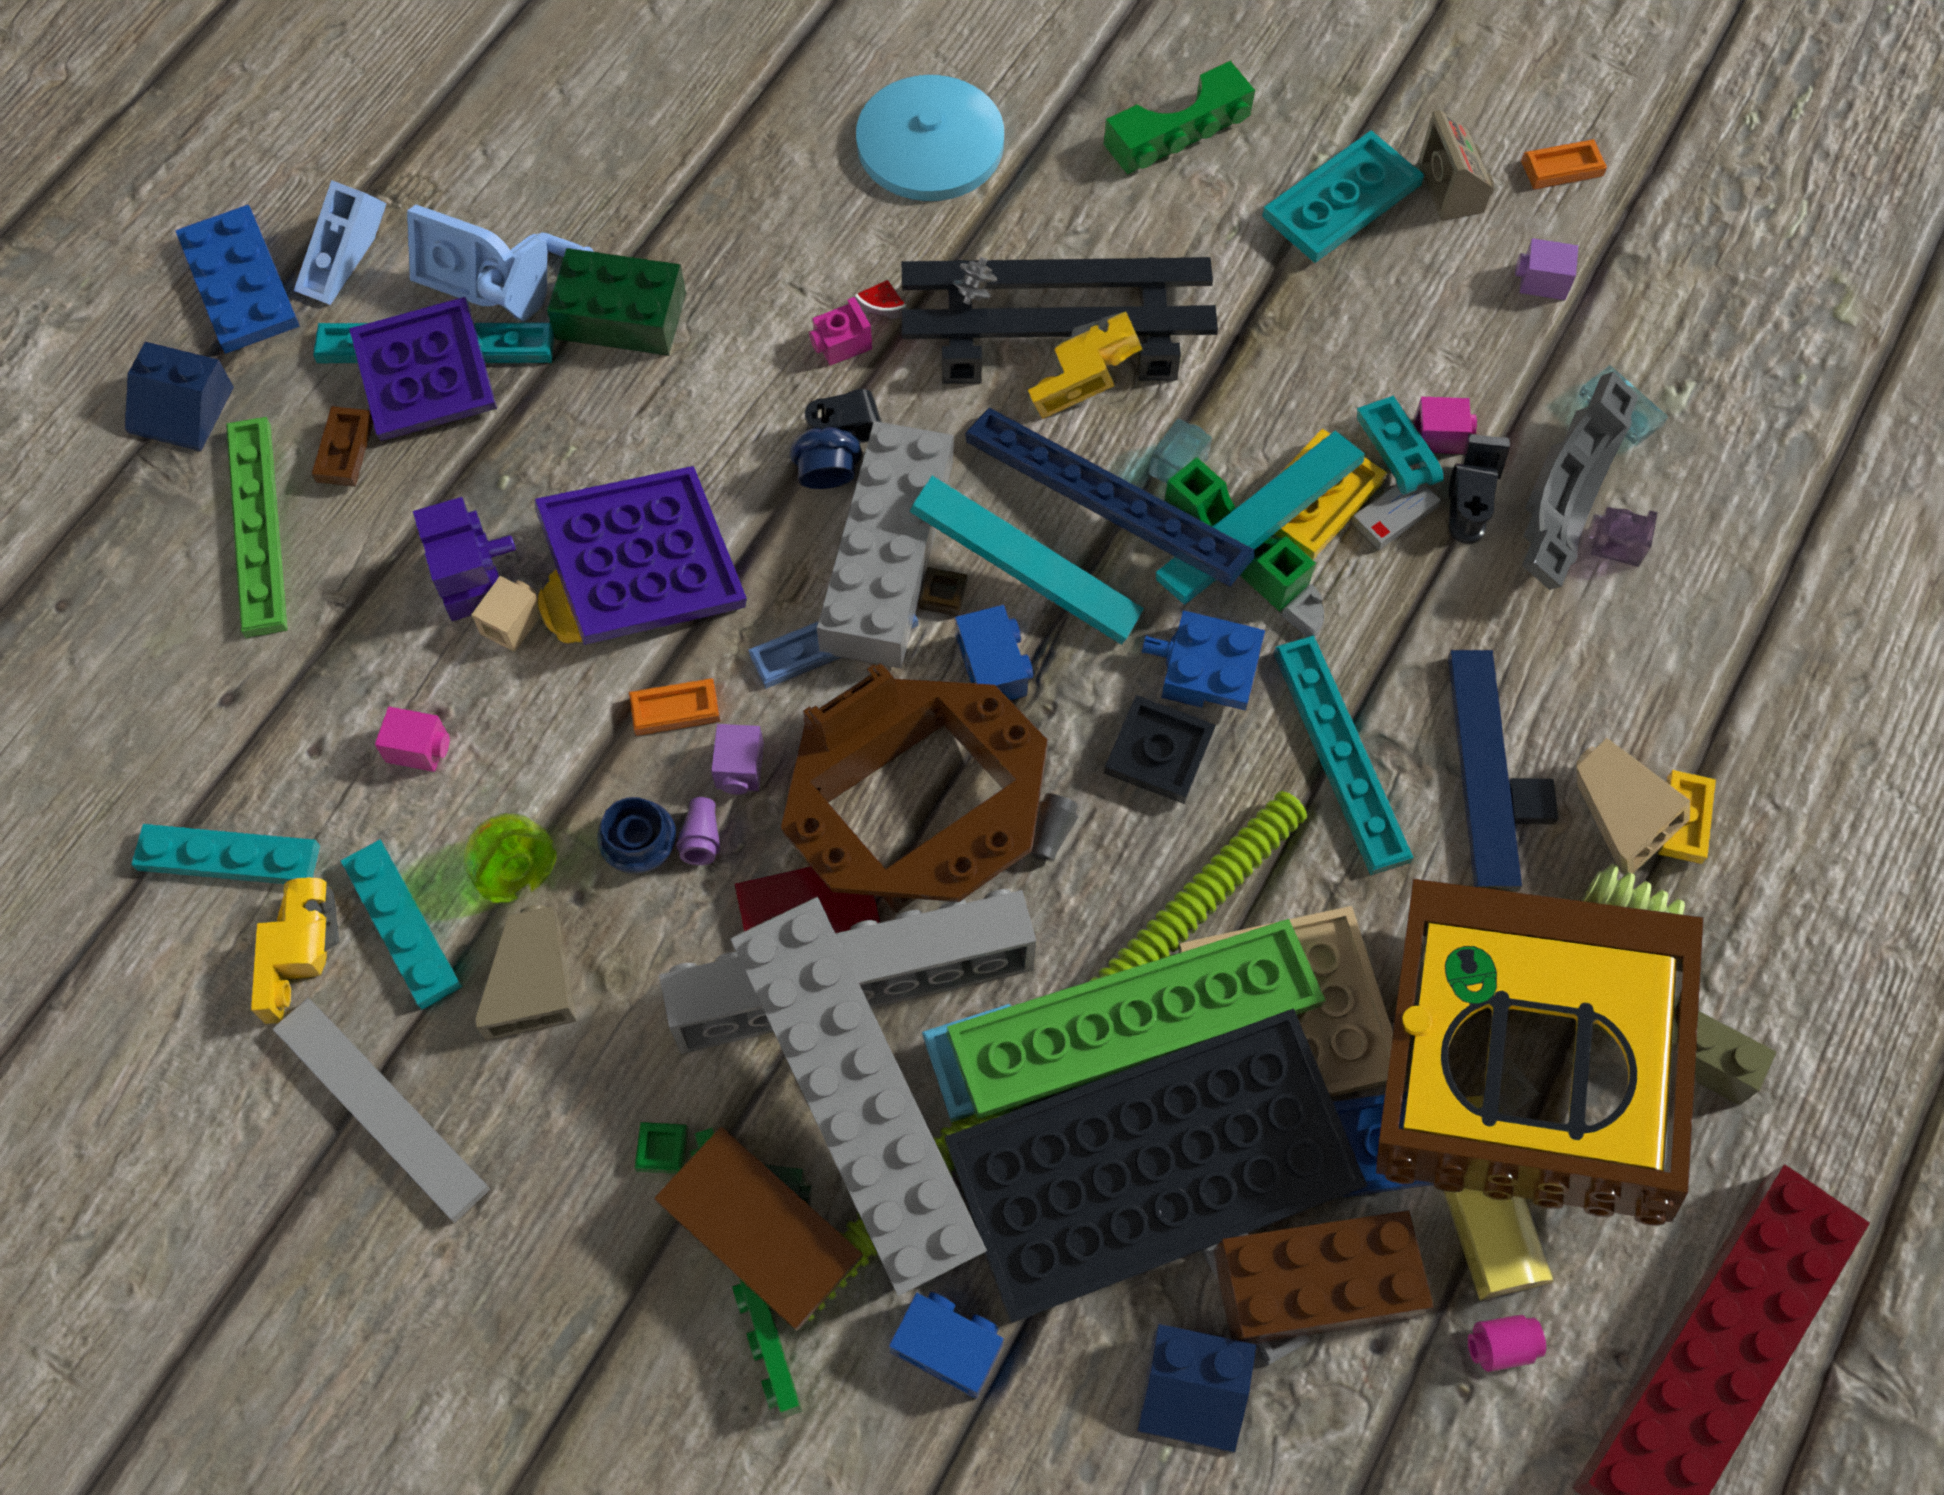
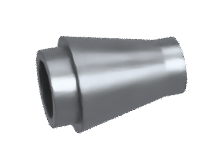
M1045 794L1043 801L1039 802L1031 855L1042 860L1054 861L1057 851L1079 818L1076 814L1077 803L1057 794Z

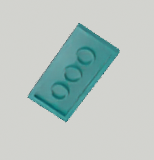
M1370 130L1267 204L1263 209L1262 217L1310 260L1316 263L1421 186L1424 174Z

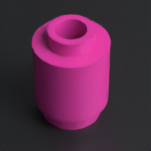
M1520 1314L1476 1322L1473 1327V1333L1468 1335V1348L1472 1360L1476 1364L1480 1363L1486 1372L1534 1364L1536 1358L1545 1356L1546 1340L1539 1321L1534 1317L1526 1318Z

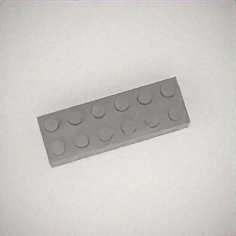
M874 421L817 626L819 652H827L837 657L874 664L881 663L885 666L902 669L913 618L916 613L937 530L910 513L909 510L932 475L948 485L953 466L954 435Z

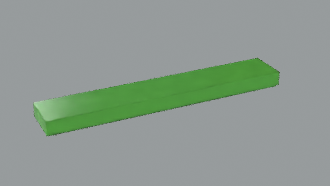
M267 417L226 423L241 632L245 638L288 631L271 424Z

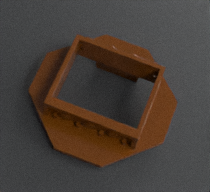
M881 663L876 666L873 664L867 668L868 676L842 694L820 708L815 705L812 708L809 706L803 710L805 724L781 824L782 833L832 892L882 896L895 913L916 899L960 902L1032 851L1048 739L995 685L894 679L893 675ZM942 726H945L1001 786L1002 790L885 869L832 808L829 802Z

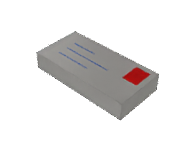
M1425 484L1417 486L1416 491L1403 495L1398 486L1395 485L1355 514L1351 523L1380 550L1437 509L1441 500Z

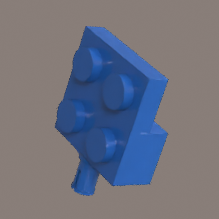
M1183 610L1178 631L1171 638V642L1146 635L1142 653L1166 658L1167 674L1161 698L1200 708L1203 707L1204 701L1246 711L1265 630Z

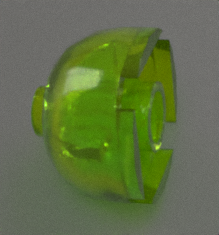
M501 813L486 819L468 836L464 846V869L468 878L483 898L494 903L511 902L518 899L514 893L529 883L531 892L541 886L552 872L557 860V852L552 847L553 840L535 820L518 813Z

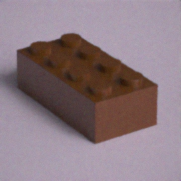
M1410 1210L1225 1238L1213 1250L1232 1340L1251 1344L1271 1342L1302 1335L1308 1336L1419 1318L1434 1308Z

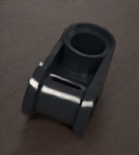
M856 389L846 394L811 401L805 410V421L808 424L805 431L813 428H820L822 430L826 427H833L850 432L859 443L869 441L874 421L882 422L873 394L867 389ZM819 409H821V418H818Z
M1455 463L1449 484L1450 511L1448 528L1451 536L1458 542L1473 544L1480 541L1484 536L1486 522L1492 518L1495 509V492L1498 480L1497 469Z

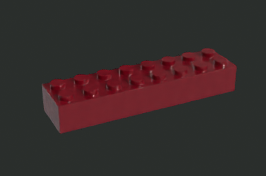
M1786 1164L1766 1175L1572 1489L1580 1495H1710L1870 1222Z

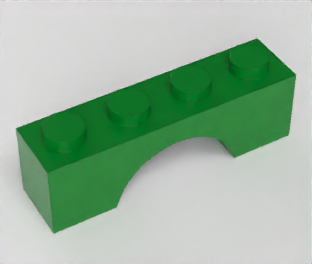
M1230 60L1200 74L1196 102L1185 110L1175 113H1157L1136 104L1107 118L1103 145L1128 175L1140 168L1144 169L1151 166L1155 161L1167 155L1179 153L1186 146L1201 139L1210 138L1216 132L1232 124L1243 122L1247 117L1251 116L1255 89Z
M1198 457L1167 481L1164 501L1211 527L1236 509L1228 493L1226 482ZM1285 536L1280 539L1268 538L1254 549V559L1240 576L1280 612L1309 586L1316 562L1288 537Z

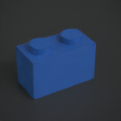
M1000 605L955 617V637L970 683L995 685L1009 700L1027 696L1028 680L1033 679V669L1029 656L1027 654H1020L1017 643L1021 642L1019 626L1015 618H1008L1005 606Z
M916 1292L889 1345L890 1353L977 1399L1003 1346L1004 1338L997 1335L999 1327L973 1314L971 1320H968L953 1312L956 1305L937 1293L930 1292L928 1297H925Z

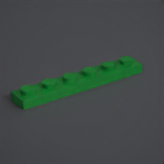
M712 1127L694 1133L698 1148L690 1151L691 1157L715 1133ZM739 1279L740 1283L733 1285L732 1290L740 1314L749 1312L755 1330L747 1332L746 1335L755 1361L764 1359L769 1378L761 1380L769 1409L779 1407L784 1419L801 1413L803 1411L771 1309Z

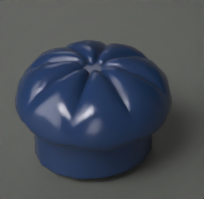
M826 427L822 430L820 428H813L797 436L791 444L789 455L793 463L798 466V483L801 486L809 489H830L847 484L854 479L855 464L861 460L862 449L859 441L850 432L833 427Z
M627 797L614 802L605 811L597 832V845L603 859L615 869L629 874H641L661 866L671 854L676 841L675 823L668 811L659 804L640 797Z

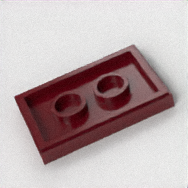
M811 866L734 884L744 932L817 897L835 934L851 930L850 928L853 925L862 921L873 920L877 924L880 923L874 895L832 892Z

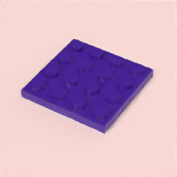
M694 466L535 499V510L584 645L745 608L746 595Z

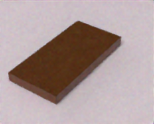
M720 1127L654 1197V1200L796 1332L863 1257V1254L723 1127Z

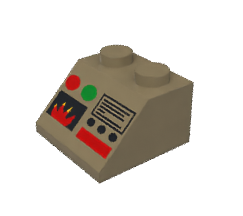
M1441 110L1433 111L1417 163L1420 171L1424 174L1425 183L1440 219L1443 221L1484 213L1489 197L1494 192V182L1491 174L1486 173L1482 164L1480 148L1477 144L1473 143L1468 129Z

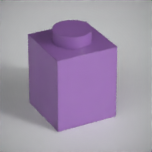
M1532 238L1526 254L1520 253L1516 264L1515 276L1521 277L1520 293L1566 300L1576 277L1579 245Z
M717 724L711 770L716 789H722L729 794L759 791L764 748L760 726Z

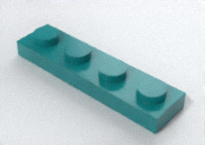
M143 824L131 865L137 871L285 884V882L296 878H313L320 845L315 839Z
M381 839L340 860L421 1010L462 988L460 981Z

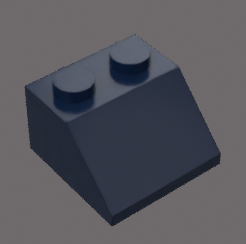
M145 341L127 373L125 430L127 433L202 451L234 388L219 359Z
M1158 1324L1152 1339L1137 1432L1235 1453L1250 1392L1256 1345Z

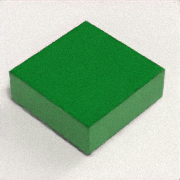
M640 1122L634 1166L636 1172L677 1174L685 1163L688 1126L686 1124Z

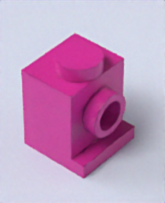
M855 297L847 299V305L812 318L813 330L809 331L810 341L817 354L823 352L830 366L872 350L871 325Z

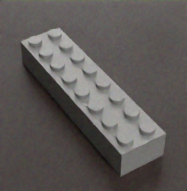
M1000 889L988 893L981 900L968 903L965 900L947 902L941 905L940 909L922 913L920 910H910L897 915L895 920L878 924L873 920L862 921L853 925L850 928L851 930L836 933L871 1009L1033 971L1036 938L1022 890L1010 892L1008 889ZM737 952L722 954L715 959V962L697 966L695 963L678 964L670 968L668 973L659 975L669 1028L680 1054L774 1032Z
M818 897L730 938L897 1295L900 1296L986 1252L984 1243Z

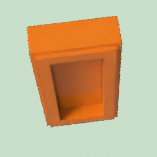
M1594 139L1527 151L1523 153L1521 159L1533 190L1603 177L1607 169Z
M713 678L629 692L633 727L636 736L720 722Z

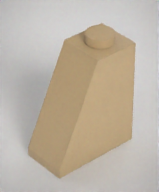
M1608 738L1596 748L1593 746L1588 748L1578 759L1576 764L1578 788L1621 874L1625 875L1628 872L1633 874L1690 820V800Z

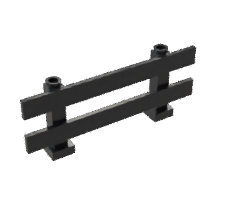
M1211 257L988 260L986 266L992 269L991 274L997 278V281L987 282L985 289L1140 287L1141 306L972 309V301L970 305L963 302L965 296L959 293L960 288L955 286L953 282L954 280H963L965 272L960 268V264H969L970 261L979 262V260L901 261L902 291L948 290L949 309L902 310V339H949V346H942V384L982 383V346H973V338L1071 337L1075 327L1126 311L1136 335L1144 337V343H1140L1143 350L1139 351L1138 381L1177 380L1181 358L1180 343H1171L1170 335H1217L1218 333L1216 305L1167 306L1166 287L1213 285Z

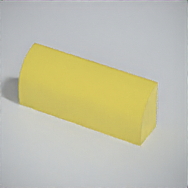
M1483 1096L1465 1097L1476 1108L1483 1106ZM1464 1188L1461 1192L1444 1191L1480 1301L1554 1282L1525 1198L1513 1196V1199L1503 1201L1488 1198L1483 1194V1191Z

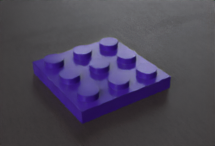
M466 297L349 328L376 435L380 441L497 409L472 313Z

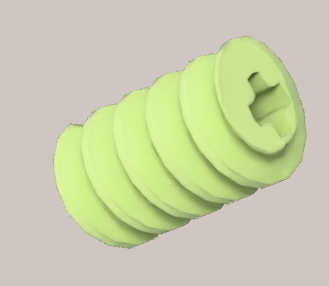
M1613 863L1605 870H1599L1581 900L1682 915L1685 907V902L1679 898L1667 907L1668 893L1664 890H1660L1650 898L1651 884L1647 881L1633 889L1635 875L1630 872L1617 880L1618 866Z

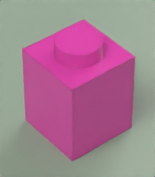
M1421 396L1413 418V424L1432 453L1463 454L1468 434L1476 435L1477 417L1470 412V398Z
M388 706L375 746L385 763L435 772L439 759L444 758L448 752L450 737L439 716Z

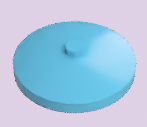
M918 75L889 84L878 91L866 103L860 113L856 126L857 152L867 174L884 189L912 200L942 201L973 191L985 183L995 172L1004 150V123L994 102L977 87L949 76Z

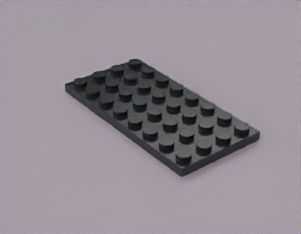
M1294 1008L944 1136L943 1138L974 1225L987 1250L984 1253L1010 1324L1219 1244L1222 1239L1240 1236L1367 1187L1365 1178Z

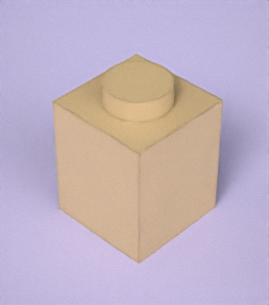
M499 576L471 614L480 635L516 652L541 617L535 590L522 581L516 580L513 583Z

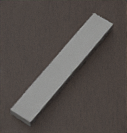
M309 997L272 1028L454 1223L490 1190L487 1184Z

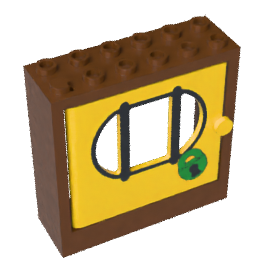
M1413 879L1376 1174L1385 1175L1387 1180L1398 1184H1412L1414 1180L1434 1183V1187L1446 1192H1461L1464 1188L1483 1191L1486 1197L1495 1200H1511L1513 1196L1533 1199L1535 1205L1549 1209H1559L1563 1205L1584 1208L1583 1211L1597 1217H1611L1614 1213L1634 1216L1635 1221L1645 1225L1659 1226L1665 1224V1221L1673 1222L1689 1189L1704 917ZM1427 936L1419 1006H1414L1422 937ZM1490 1008L1492 1010L1483 1106L1476 1108L1462 1095L1452 1078L1448 1062V1050L1459 1026L1476 1012ZM1508 1010L1536 1012L1570 1017L1576 1020L1569 1119L1567 1124L1502 1115L1498 1112ZM1593 1024H1598L1614 1038L1623 1052L1628 1068V1086L1625 1097L1619 1107L1604 1120L1589 1126L1585 1123L1592 1026ZM1410 1035L1415 1036L1404 1130L1399 1129L1409 1041Z

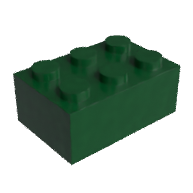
M566 248L547 309L555 339L669 356L686 296L681 264Z

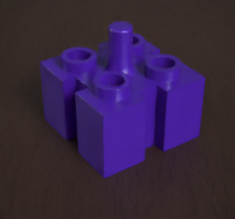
M463 497L414 510L413 515L424 546L432 581L440 598L442 597L451 621L472 616L471 614L499 578L492 558L516 550L512 536L509 535L488 541L477 511L468 512Z

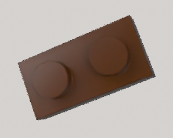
M331 406L312 470V476L316 483L356 487L373 426L370 410Z

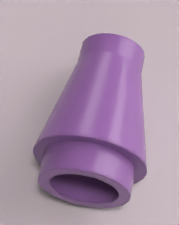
M697 797L690 801L689 810L676 843V847L680 852V858L691 865L710 864L715 860V855L720 851L715 816L716 804L709 798Z

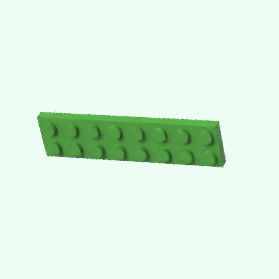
M1286 919L947 1026L946 1035L977 1119L1108 1077L1294 1008L1297 1015L1322 1007L1326 1000L1290 920Z

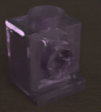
M1607 507L1603 515L1594 514L1587 537L1593 538L1590 555L1639 567L1652 546L1658 512L1649 510L1648 514L1643 516L1635 514L1628 509Z

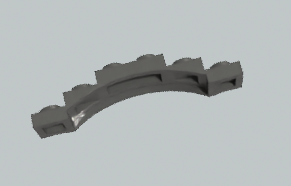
M1614 372L1600 377L1589 406L1575 412L1564 441L1551 446L1525 507L1532 514V517L1523 537L1531 545L1522 566L1549 590L1562 587L1570 565L1575 563L1577 559L1580 538L1592 505L1632 423L1631 415L1639 396Z

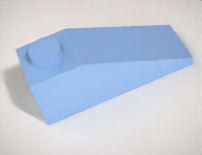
M331 180L294 291L331 305L374 241L387 203Z

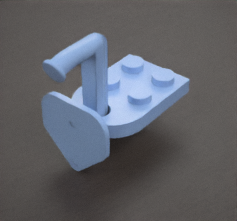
M414 205L407 210L410 281L457 298L466 297L468 302L480 306L499 304L521 321H526L534 315L544 303L547 293V254L549 252L564 257L566 248L594 252L588 246L583 247L543 232L528 236L510 250L497 235L487 229L419 205Z

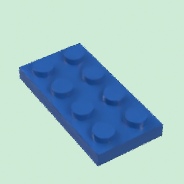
M249 204L175 230L225 354L300 327Z

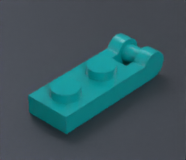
M1394 395L1357 408V421L1392 472L1398 489L1403 495L1416 491L1419 485L1427 483L1431 486L1443 481L1444 476L1440 463ZM1418 463L1420 468L1412 471L1409 466Z

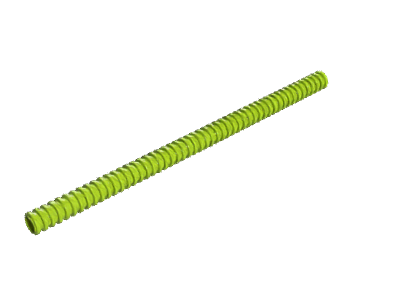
M1284 791L1277 792L1274 800H1269L1265 805V809H1260L1256 814V818H1251L1247 823V827H1242L1238 832V836L1232 837L1229 845L1221 848V855H1214L1211 859V864H1205L1202 867V873H1196L1193 876V883L1187 882L1183 888L1184 892H1177L1174 896L1175 901H1168L1166 903V911L1159 910L1155 916L1156 920L1152 919L1147 922V930L1140 929L1137 932L1138 939H1130L1127 944L1128 949L1121 948L1118 951L1119 958H1111L1108 963L1109 968L1103 967L1099 970V978L1169 957V952H1176L1179 949L1178 942H1186L1189 937L1188 933H1195L1197 931V923L1203 924L1207 920L1206 914H1213L1217 909L1216 905H1222L1226 900L1225 896H1231L1235 891V887L1243 884V877H1250L1253 873V868H1259L1262 864V859H1267L1271 855V850H1276L1280 846V841H1285L1289 837V832H1294L1298 827V823H1303L1306 820L1307 813L1303 804L1290 793ZM1093 977L1090 981H1093V980H1096V979H1099V978H1098V977ZM1024 1104L977 1119L976 1114L971 1115L970 1117L952 1122L950 1128L943 1127L940 1130L942 1136L939 1139L933 1137L952 1178L951 1172L954 1170L943 1139L944 1136L1010 1113L1015 1108L1021 1109ZM859 1212L856 1214L858 1220L855 1223L849 1221L846 1224L848 1230L844 1234L842 1232L839 1233L863 1254V1257L827 1297L831 1300L837 1296L835 1290L838 1287L844 1289L847 1286L846 1279L849 1276L855 1278L858 1275L856 1269L860 1265L866 1267L869 1263L867 1258L871 1254L873 1256L878 1254ZM824 1301L817 1308L820 1311H822L826 1307ZM814 1314L808 1318L809 1322L815 1318Z

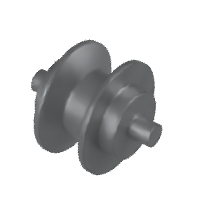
M980 257L979 262L970 261L969 264H960V268L965 272L963 280H954L953 282L955 286L960 288L959 293L965 296L963 302L969 305L972 299L980 301L981 297L990 298L991 295L985 289L987 282L997 281V278L991 274L992 269L986 266L988 260Z

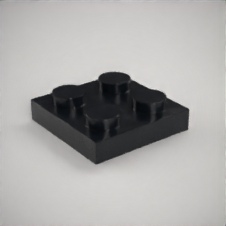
M1135 695L1105 765L1104 774L1185 804L1216 725Z

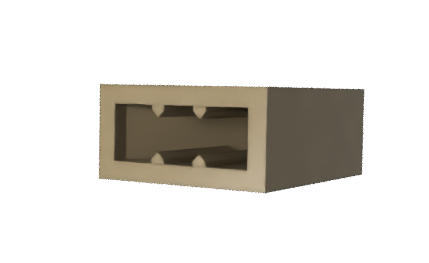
M531 905L521 909L520 913L508 915L475 1018L476 1028L486 1041L576 1022L562 925L553 906Z

